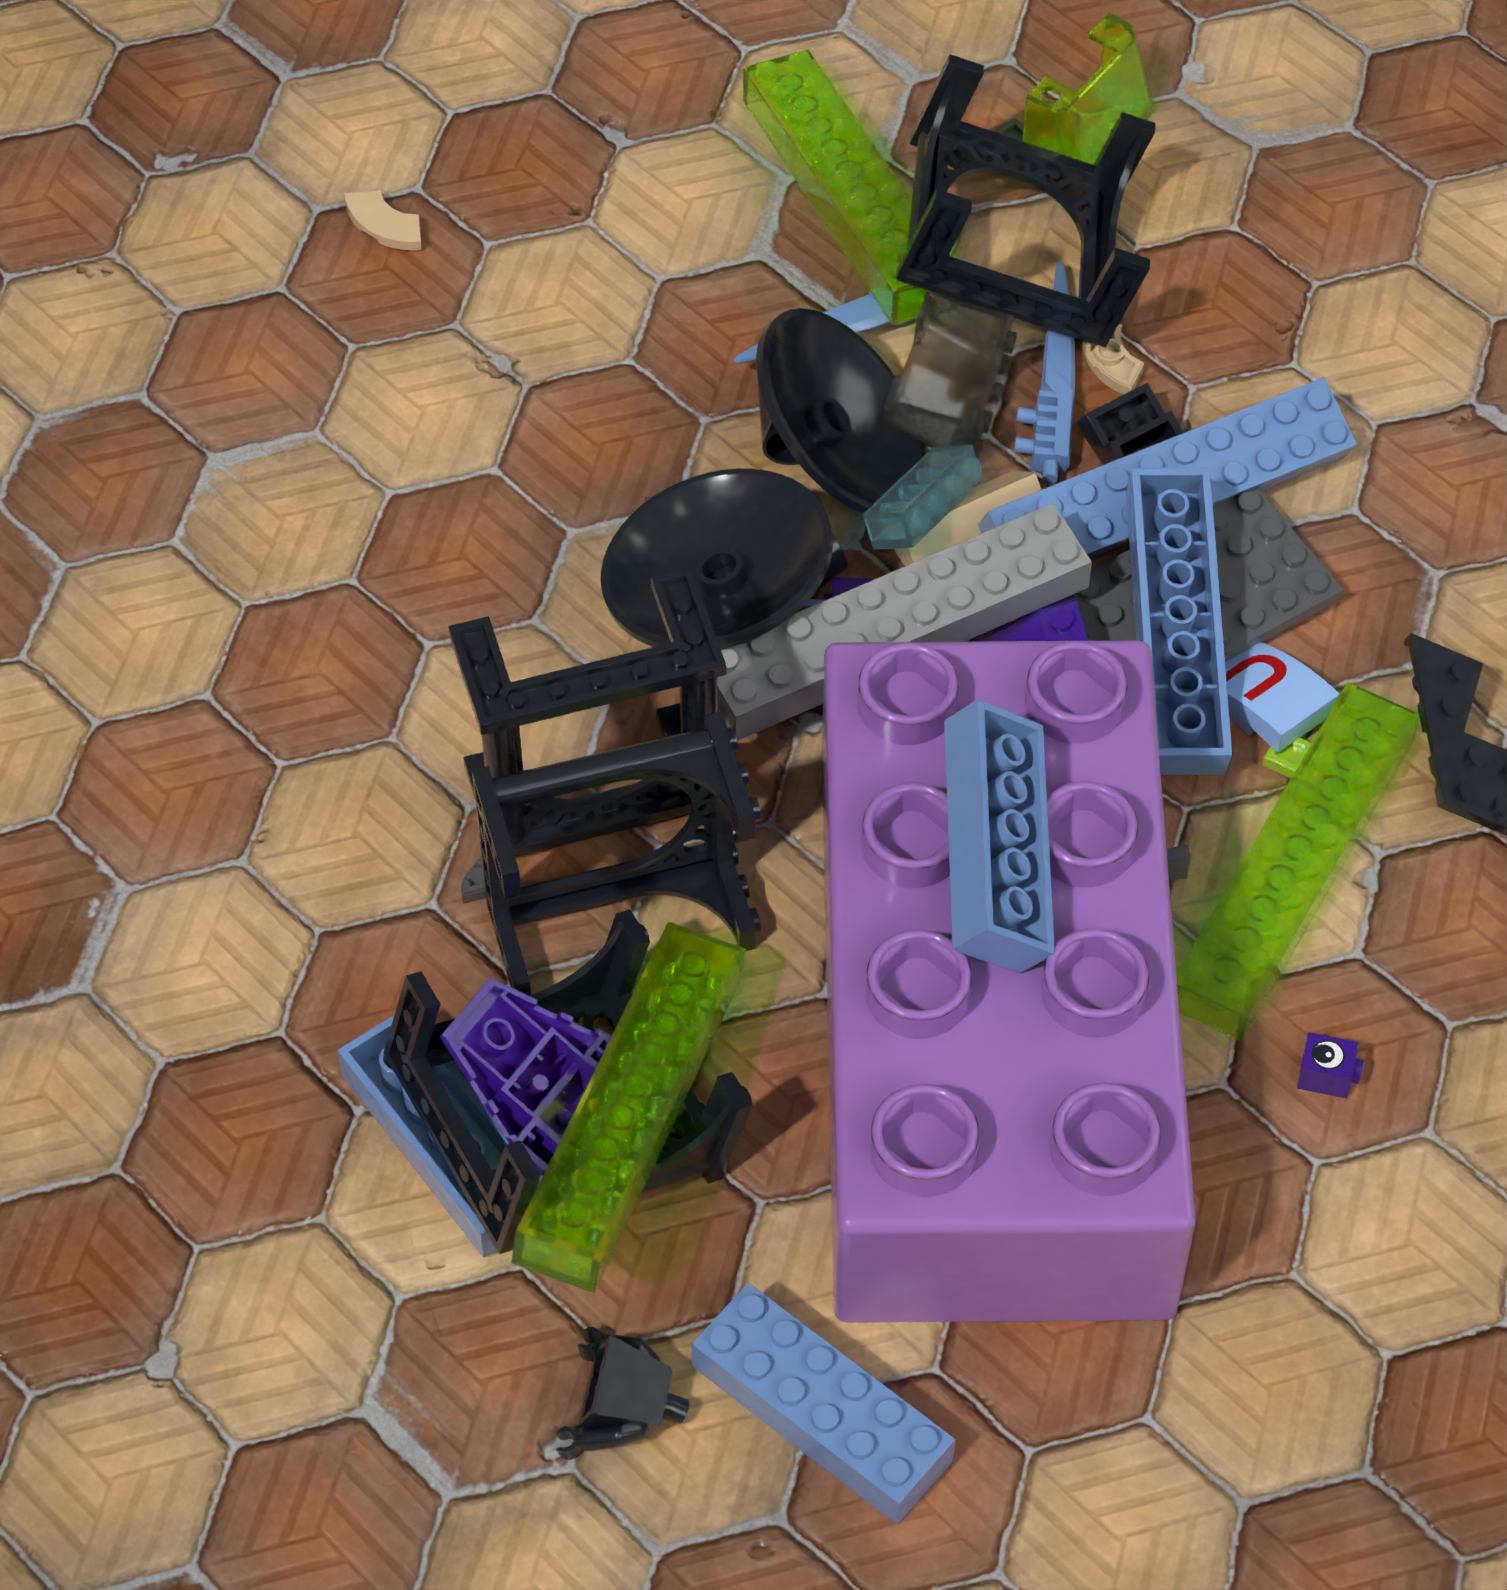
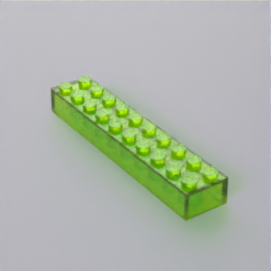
M809 49L743 67L744 103L890 323L895 325L959 306L960 300L895 280L896 269L907 249L912 199Z
M1347 682L1176 973L1179 1013L1243 1042L1412 746L1420 720L1419 713Z
M668 921L516 1230L511 1263L595 1293L740 983L747 949Z

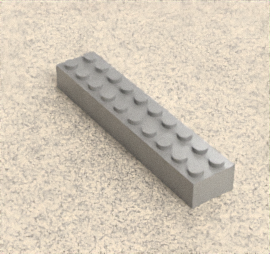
M1051 503L795 613L778 627L753 640L721 649L727 665V675L718 677V711L721 712L727 727H733L738 741L823 704L824 654L830 644L850 642H965L1089 588L1092 561L1055 504Z

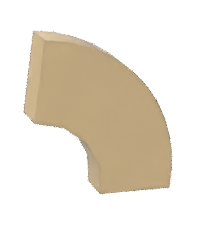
M381 190L344 193L348 215L359 231L366 232L368 235L378 239L379 244L387 247L410 251L422 250L419 214H406L391 208L384 201Z
M1119 324L1106 348L1082 340V347L1085 359L1093 373L1108 387L1124 395L1135 389L1144 370V362L1133 357L1124 348L1121 340L1122 324Z

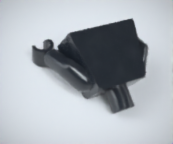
M588 1327L583 1331L585 1341L593 1343L591 1345H577L580 1356L586 1361L593 1362L578 1427L584 1430L582 1434H577L575 1429L568 1426L561 1427L558 1430L557 1436L560 1440L574 1439L570 1446L556 1448L560 1457L566 1460L575 1459L580 1455L583 1447L586 1451L614 1449L640 1442L660 1426L662 1419L679 1425L682 1424L688 1412L689 1400L668 1392L672 1369L661 1362L658 1355L642 1338L607 1334L605 1338H602L600 1331L595 1327Z

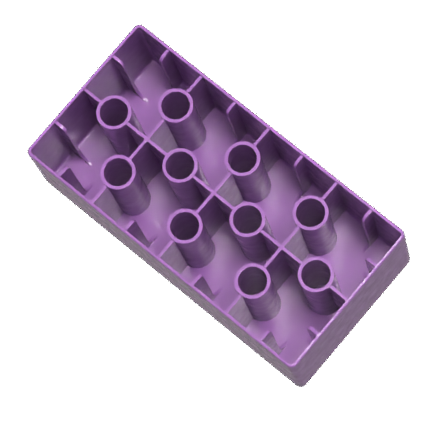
M1139 640L850 642L830 644L824 654L822 793L833 1298L835 1316L838 1320L847 1323L1168 1320L1173 1318L1178 1310L1196 1217L1152 657L1149 645ZM977 699L1043 725L1055 954L1047 956L1045 960L1022 973H1017L953 950L944 720Z

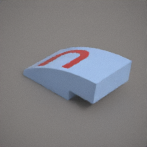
M1260 642L1225 662L1229 717L1248 736L1256 732L1277 753L1337 711L1340 698L1339 692L1310 668L1270 645Z

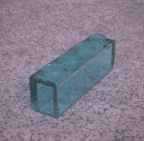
M973 445L933 447L863 514L873 550L913 548L982 480L981 464L976 458Z

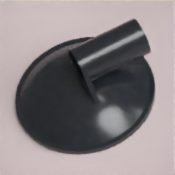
M797 308L785 311L771 320L760 335L756 353L761 439L764 455L769 460L778 464H799L823 490L836 500L858 512L872 516H891L908 508L917 500L924 487L927 457L918 419L905 391L893 372L861 336L827 314L816 310Z
M744 468L708 472L678 482L656 494L636 509L620 526L606 550L601 568V589L607 608L616 623L633 638L656 647L671 643L651 588V577L691 567L721 649H725L753 640L784 623L807 603L816 590L831 581L832 577H837L847 570L848 563L842 548L832 534L831 524L823 505L807 487L790 477L776 472Z

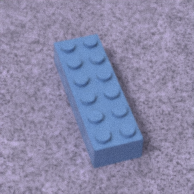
M977 699L944 720L953 950L1017 973H1022L1045 960L1047 956L1055 954L1043 725Z
M393 1015L337 1050L341 1075L484 1258L494 1252L496 1248L383 1053L394 1018ZM452 1061L432 1067L495 1175L504 1147L509 1144L475 1090ZM542 1175L537 1188L549 1184Z
M749 1282L692 1343L693 1368L896 1525L903 1520L953 1462L956 1439Z

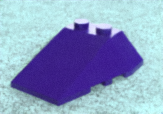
M489 978L442 1033L440 1038L508 1143L521 1140L540 1174L547 1180L573 1148L571 1144L601 1106L620 1089L639 1065L640 1061L608 1033L599 1029L593 1032L572 1022V1016L562 1011L559 1014L553 1013L537 1005L538 1000Z

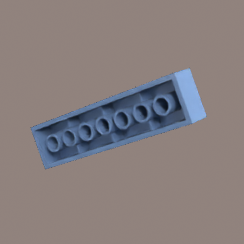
M1132 468L1126 488L1135 634L1136 640L1144 641L1151 650L1161 775H1225L1232 757L1210 468Z

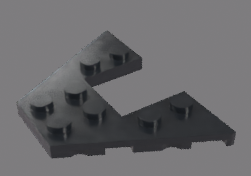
M1410 633L1405 638L1404 645L1409 646L1415 675L1412 678L1413 689L1419 695L1417 708L1422 732L1426 733L1431 753L1428 761L1431 774L1436 781L1434 790L1437 805L1441 809L1507 836V750L1464 732L1483 663Z

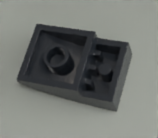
M1148 382L1085 414L1077 422L1087 442L1103 465L1184 433L1172 411L1164 412Z

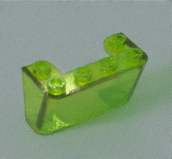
M1110 12L1089 33V39L1102 45L1100 69L1078 91L1047 75L1026 96L1023 130L1024 142L1094 164L1121 112L1145 120L1153 114L1154 102L1136 32L1130 23ZM1048 91H1054L1059 93L1062 98L1056 102H1049L1044 100L1041 95Z

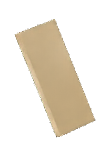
M1012 470L882 529V535L903 564L907 566L981 534L978 523L988 511L1040 491L1041 487L1036 473Z

